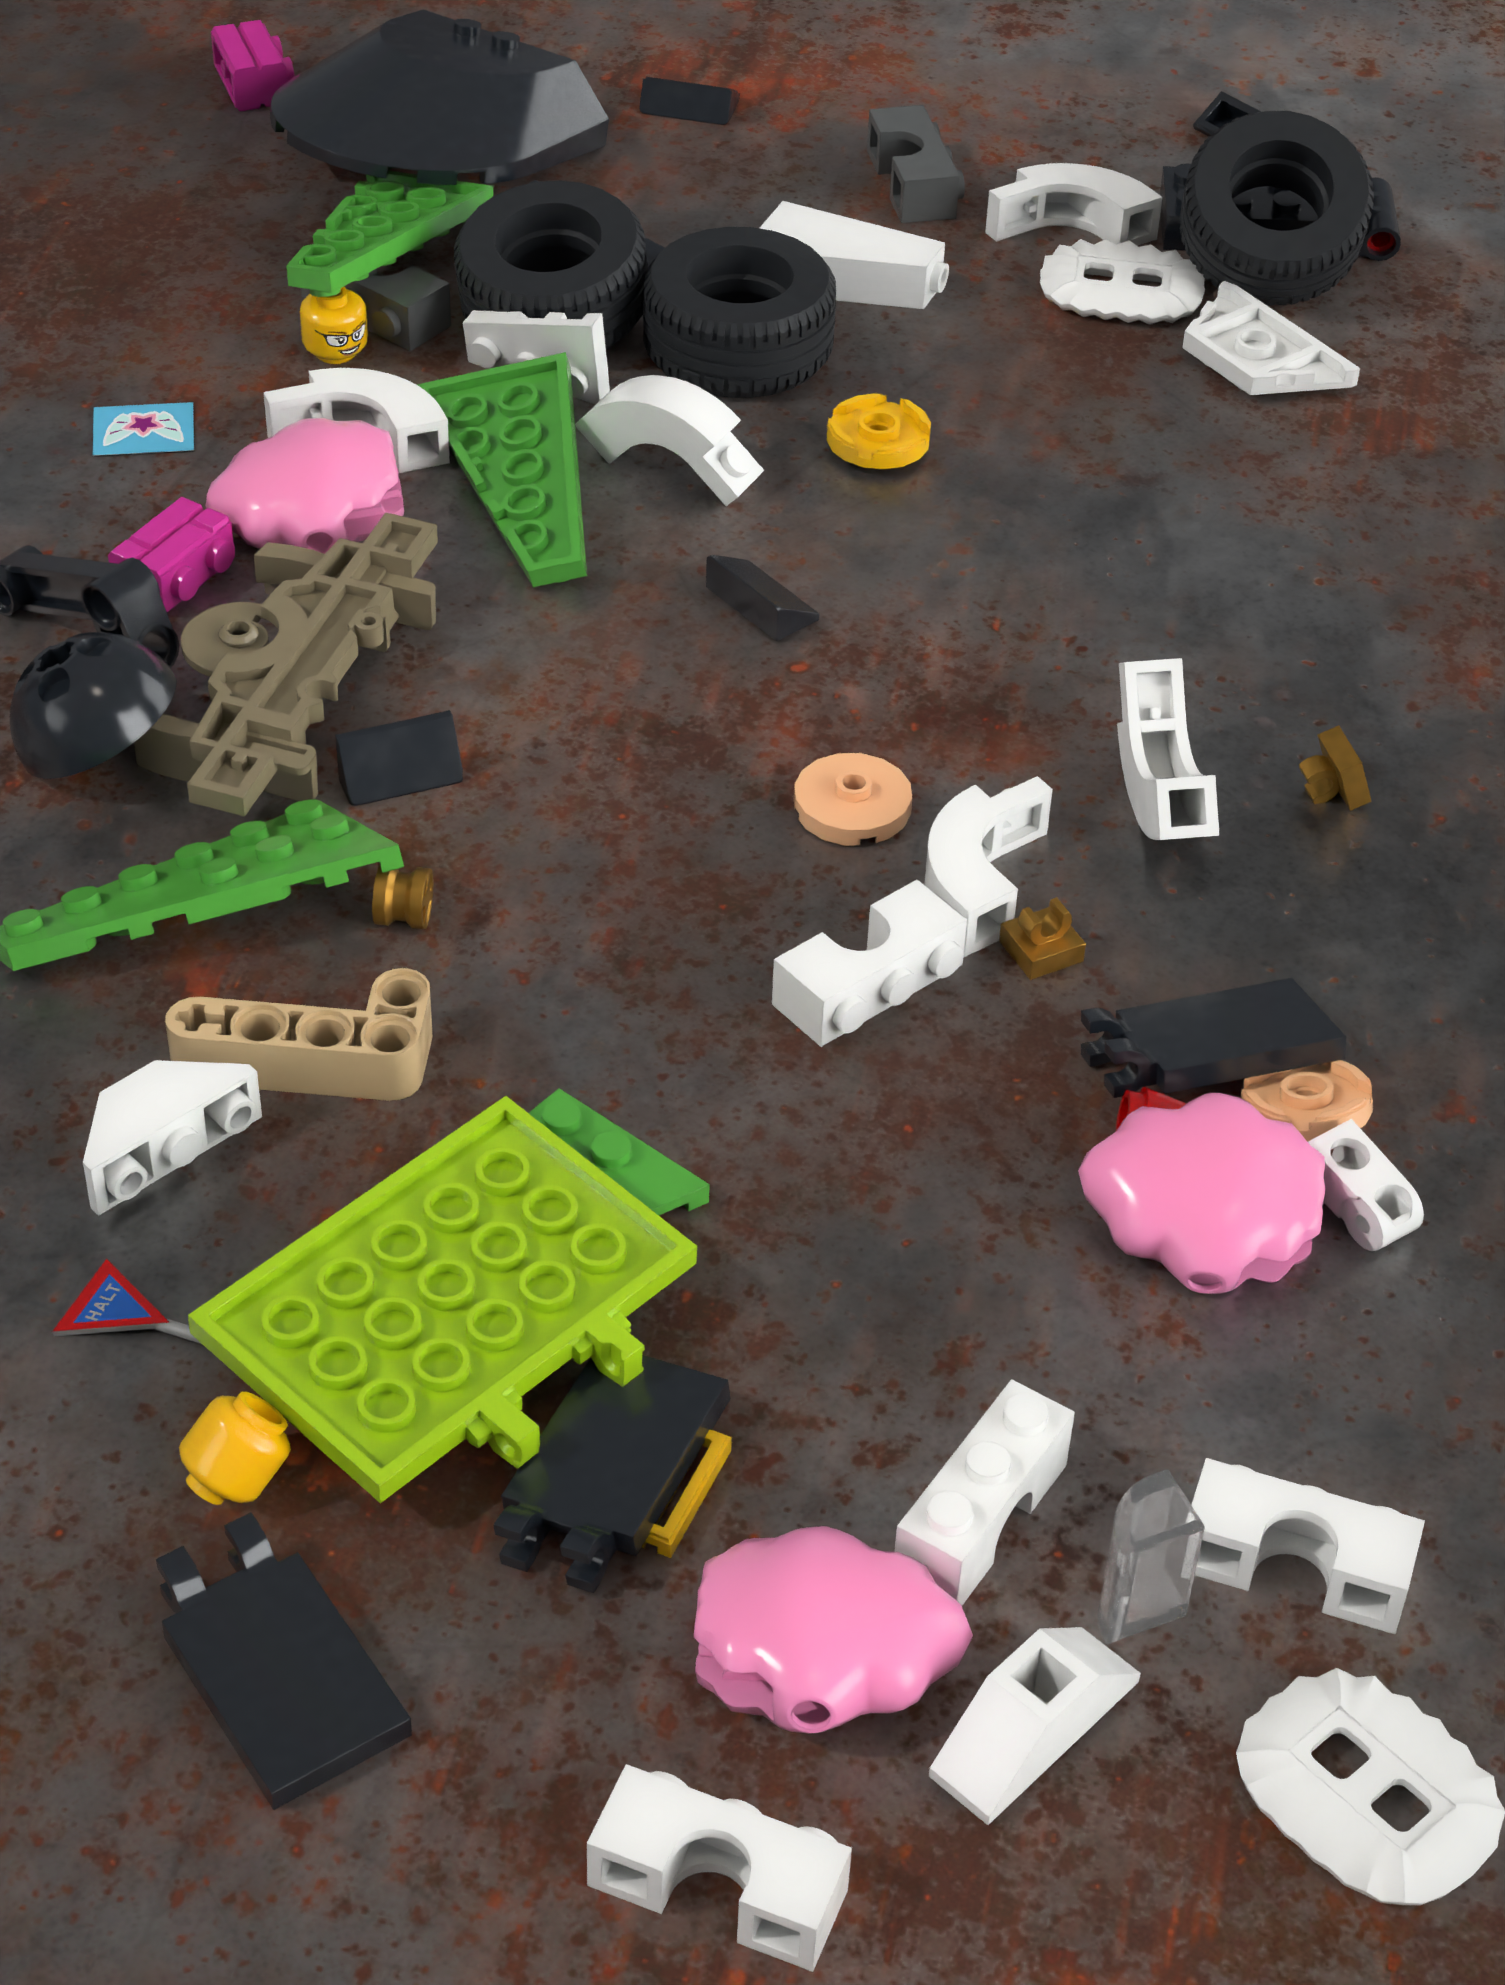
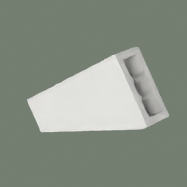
M782 201L760 227V229L772 230L794 237L812 247L827 263L835 277L836 301L924 309L936 292L941 293L947 283L949 265L944 263L945 242Z

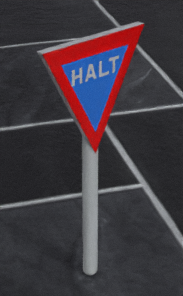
M107 1258L52 1331L53 1336L155 1329L200 1343L190 1334L189 1325L165 1318Z

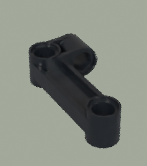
M30 545L23 546L0 560V614L8 616L18 610L92 620L97 632L114 633L134 639L156 652L170 668L175 664L180 646L178 635L174 631L164 607L159 585L154 574L140 560L132 557L117 564L44 555L37 548Z

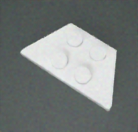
M1226 281L1219 285L1218 297L1215 301L1206 302L1201 309L1200 317L1193 319L1184 333L1183 349L1249 395L1352 388L1358 382L1360 371L1358 366L1237 285Z

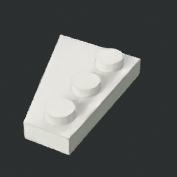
M473 310L463 322L468 362L490 369L566 352L571 367L574 398L597 404L610 392L603 317L601 313H587L583 319H567L565 313L549 312L545 318H528L519 311L495 312Z

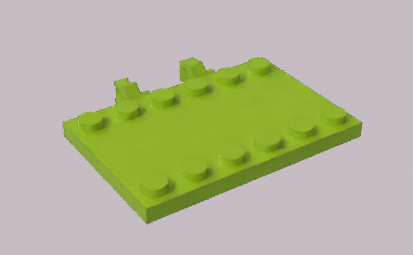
M505 1096L188 1314L189 1330L191 1335L265 1401L274 1406L286 1420L381 1504L465 1439L477 1448H480L488 1441L496 1454L517 1469L539 1453L540 1431L539 1426L521 1411L522 1396L573 1358L576 1363L581 1365L591 1357L601 1373L622 1387L642 1373L644 1370L642 1366V1352L645 1350L644 1344L630 1334L631 1323L626 1317L696 1265L697 1245L509 1097Z

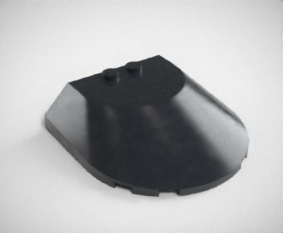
M424 9L393 18L293 77L275 91L270 108V123L275 132H284V129H286L287 144L310 157L346 170L380 178H387L388 170L393 168L417 170V183L435 185H457L458 173L480 172L479 181L483 184L506 182L529 176L602 148L606 144L609 118L576 60L520 42V37L514 33L504 31L490 32L481 29L482 24L478 21L471 19L454 20Z

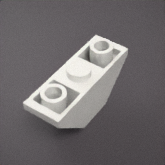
M154 1060L101 1091L83 1159L91 1209L99 1216L122 1201L133 1198L145 1187L175 1169L191 1163L198 1155L233 1134L244 1131L251 1123L260 1119L262 1111L257 1071L249 1064Z
M1082 1627L1040 1628L987 1676L930 1766L929 1777L985 1824L989 1825L1139 1682L1141 1673Z

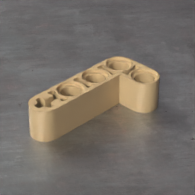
M408 968L392 969L376 978L371 988L366 1011L210 997H189L171 1006L166 1013L165 1021L171 1061L249 1064L257 1071L259 1090L386 1101L410 1097L419 1089L423 1081L433 1037L430 983L425 975L417 970Z

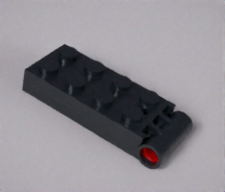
M1189 163L1180 164L1176 167L1163 166L1160 196H1162L1160 215L1163 250L1186 251L1181 239L1179 218L1185 184L1191 165ZM1374 177L1371 178L1373 182L1374 204L1358 256H1367L1372 260L1383 261L1393 257L1399 251L1401 238L1392 188L1384 179ZM1265 186L1249 189L1233 199L1236 207L1247 219L1271 230H1296L1318 220L1316 212L1304 198L1292 191L1279 187Z

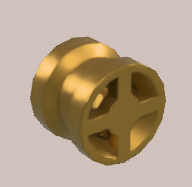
M379 865L375 877L372 901L374 924L389 926L395 920L406 921L411 928L426 929L430 919L433 899L432 869L417 867L411 873L400 872L398 869L382 873Z

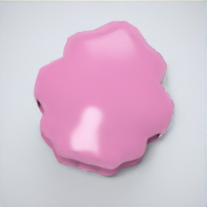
M326 418L301 419L284 427L268 439L252 442L234 455L229 466L211 483L205 505L206 508L227 515L232 524V532L238 534L247 545L261 549L267 542L312 549L324 554L339 538L355 542L366 540L385 512L399 516L404 515L399 472L389 431L376 428L361 420L334 421Z
M1207 1093L1188 1102L1180 1109L1142 1106L1131 1112L1123 1120L1115 1133L1087 1152L1078 1170L1085 1198L1107 1223L1114 1243L1127 1255L1152 1259L1162 1263L1186 1288L1194 1292L1222 1294L1235 1289L1247 1279L1275 1283L1285 1276L1293 1265L1307 1260L1312 1250V1239L1320 1234L1322 1205L1326 1190L1323 1179L1325 1170L1324 1156L1310 1146L1293 1124L1266 1119L1249 1102L1239 1097L1223 1093Z
M827 1526L795 1529L776 1538L745 1539L723 1554L705 1562L701 1584L698 1589L697 1612L694 1625V1638L699 1642L695 1672L698 1683L713 1692L732 1712L763 1715L779 1728L791 1732L819 1733L838 1727L860 1715L893 1713L917 1703L932 1683L959 1665L973 1634L961 1604L938 1586L928 1568L915 1558L900 1552L880 1551L871 1548L854 1536Z

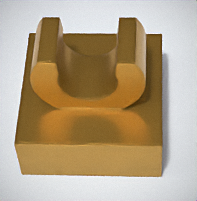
M1338 725L1317 734L1323 755L1311 756L1299 764V768L1308 782L1304 785L1305 790L1313 803H1325L1334 798L1338 792L1350 811L1372 802L1362 762L1340 726Z
M1057 897L1050 900L1049 907L1033 912L1030 907L1022 909L1018 918L1001 923L999 942L1030 980L1084 962L1086 943L1071 926L1072 915Z

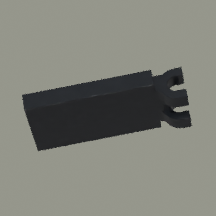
M1293 978L1116 1010V1018L1110 1011L1103 1008L1081 1010V1022L1090 1034L1104 1031L1098 1040L1081 1044V1056L1087 1064L1092 1067L1111 1061L1114 1064L1128 1062L1121 1071L1104 1074V1086L1113 1098L1122 1097L1126 1090L1138 1091L1142 1087L1156 1084L1166 1094L1345 1059L1346 1036Z
M642 1355L643 1372L622 1387L601 1373L592 1358H590L541 1433L539 1453L519 1467L501 1495L504 1510L493 1525L495 1535L508 1539L499 1554L501 1564L528 1572L550 1529L567 1534L560 1545L561 1555L574 1559L565 1575L567 1585L594 1593L616 1550L637 1556L649 1536L651 1528L658 1521L705 1443V1436L708 1431L714 1428L731 1398L728 1379Z
M252 1512L224 1525L225 1534L234 1547L227 1551L228 1560L236 1570V1573L205 1588L200 1573L184 1546L157 1558L156 1564L166 1581L160 1585L161 1594L172 1611L176 1613L162 1620L164 1638L272 1809L275 1810L412 1736V1725L410 1716L300 1554L297 1552L277 1562L264 1531Z

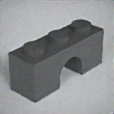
M924 105L869 109L867 152L878 175L891 173L890 201L900 222L911 223L956 218L958 199H963L965 193L964 176L961 170H956L952 162L951 149L949 146H944L940 138L939 126L937 122L931 121Z
M413 265L397 274L379 276L377 269L369 272L368 278L353 281L344 286L346 289L360 295L365 302L368 331L408 351H412L451 327L449 283ZM301 288V297L306 298L310 291L309 289Z

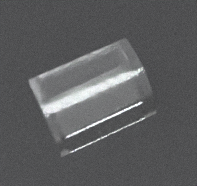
M1168 1469L1149 1475L1135 1483L1124 1494L1117 1506L1098 1607L1099 1628L1106 1645L1186 1616L1205 1526Z

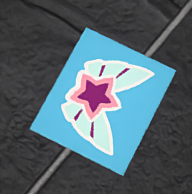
M193 402L94 407L93 456L194 451Z

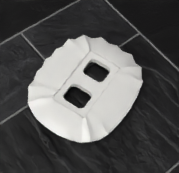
M1080 239L1072 246L1059 244L1053 255L1045 256L1043 268L1040 270L1041 288L1045 297L1050 302H1054L1062 310H1073L1083 317L1096 315L1104 320L1119 318L1127 323L1140 320L1149 325L1160 321L1173 323L1182 317L1192 315L1201 304L1205 292V278L1203 274L1198 272L1196 265L1190 259H1183L1177 250L1161 252L1151 244L1138 247L1129 240L1115 244L1105 239L1096 244H1091ZM1084 274L1113 277V279L1110 281L1087 279L1084 277ZM1132 280L1160 282L1162 284L1157 287L1137 285Z
M1335 1668L1319 1677L1298 1676L1283 1692L1269 1697L1261 1710L1245 1721L1236 1755L1240 1775L1247 1791L1260 1811L1278 1827L1286 1838L1299 1846L1313 1862L1330 1872L1348 1888L1380 1903L1422 1905L1442 1898L1468 1880L1498 1847L1499 1833L1505 1809L1497 1797L1494 1776L1476 1765L1467 1745L1452 1738L1440 1719L1423 1714L1410 1697L1391 1693L1376 1676L1355 1677L1339 1668ZM1337 1733L1347 1736L1369 1757L1366 1763L1345 1779L1333 1776L1311 1755V1752L1326 1739ZM1394 1785L1406 1787L1429 1809V1813L1406 1832L1395 1830L1374 1812L1371 1807L1375 1800Z

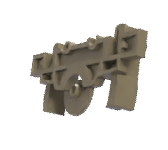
M385 512L364 543L339 538L325 554L299 546L267 542L253 555L256 583H264L265 593L269 594L263 604L232 602L214 606L192 618L182 632L181 649L184 659L193 669L210 677L208 689L211 704L200 723H195L162 714L158 721L134 742L137 765L163 776L189 781L187 787L189 802L244 817L262 792L298 801L315 799L318 795L316 749L313 746L306 745L305 730L310 724L324 721L322 698L338 701L337 685L358 657V646L385 652L391 645L390 629L395 623L424 630H431L436 623L435 584L413 577L438 543L437 524ZM261 618L270 621L278 629V634L270 643L267 630L258 623Z

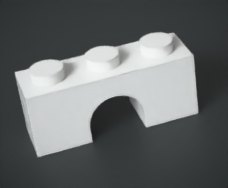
M915 880L870 905L867 950L856 951L844 948L821 932L775 958L772 1005L822 1047L844 1033H851L857 1030L865 1021L887 1008L902 1004L913 993L939 978H946L953 974L958 967L963 965L967 919L920 881Z
M1011 1379L897 1525L894 1552L911 1556L925 1565L935 1583L962 1606L993 1565L998 1538L1013 1508L1016 1506L1031 1514L1066 1467L1075 1412Z
M1206 1458L1186 1521L1176 1570L1249 1591L1253 1573L1260 1562L1278 1554L1296 1555L1313 1563L1325 1578L1327 1593L1322 1613L1396 1634L1408 1593L1425 1520L1401 1514L1389 1507L1373 1506L1327 1493L1315 1486L1300 1485L1261 1474L1242 1465H1230Z
M626 1764L587 1841V1886L662 1914L672 1891L683 1879L701 1872H715L726 1875L737 1882L744 1890L739 1899L737 1943L813 1972L848 1891L852 1848L838 1843L830 1834L818 1828L809 1826L797 1828L763 1815L757 1808L745 1801L738 1799L722 1800L689 1788L682 1780L672 1774L661 1771L649 1773Z

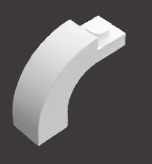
M1050 163L1017 169L1016 182L989 190L985 233L997 242L1041 227L1069 226L1089 231L1101 239H1107L1115 244L1129 240L1138 246L1157 240L1162 196L1130 176L1102 167L1073 163Z
M358 368L319 369L309 371L310 383L263 392L268 438L274 436L284 427L301 419L361 420L376 428L389 431L399 474L449 464L448 419L439 404L429 393L401 377Z
M648 375L629 379L612 389L575 423L576 428L608 464H611L627 449L638 444H655L675 452L695 470L725 506H728L738 498L764 471L730 432L741 421L739 417L709 392L677 378Z
M1182 658L1119 663L1123 722L1117 723L1120 756L1127 793L1141 830L1148 838L1153 840L1219 836L1215 775H1203L1199 772L1190 749L1186 724Z
M1038 776L1013 788L1005 789L991 798L977 785H973L950 800L939 812L932 824L928 840L924 885L967 919L964 957L999 941L1001 923L1015 919L1018 888L990 862L1047 835L1053 789Z

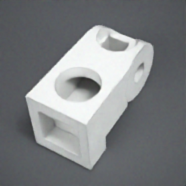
M1352 1119L1308 1141L1310 1146L1318 1150L1325 1159L1323 1179L1326 1190L1323 1202L1338 1218L1344 1220L1350 1235L1361 1247L1369 1251L1380 1250L1421 1226L1424 1213L1417 1192Z

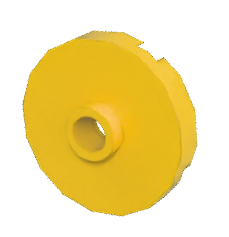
M877 393L858 395L839 403L833 409L832 417L828 418L826 440L833 453L844 461L857 466L873 469L904 467L919 460L928 451L931 421L926 412L910 400L900 398V404L887 402V395Z

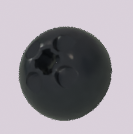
M81 633L69 637L57 645L47 647L26 667L18 680L12 696L10 731L19 760L29 774L43 779L71 776L109 760L144 735L168 708L176 690L177 680L174 672L149 647L134 639L114 633Z

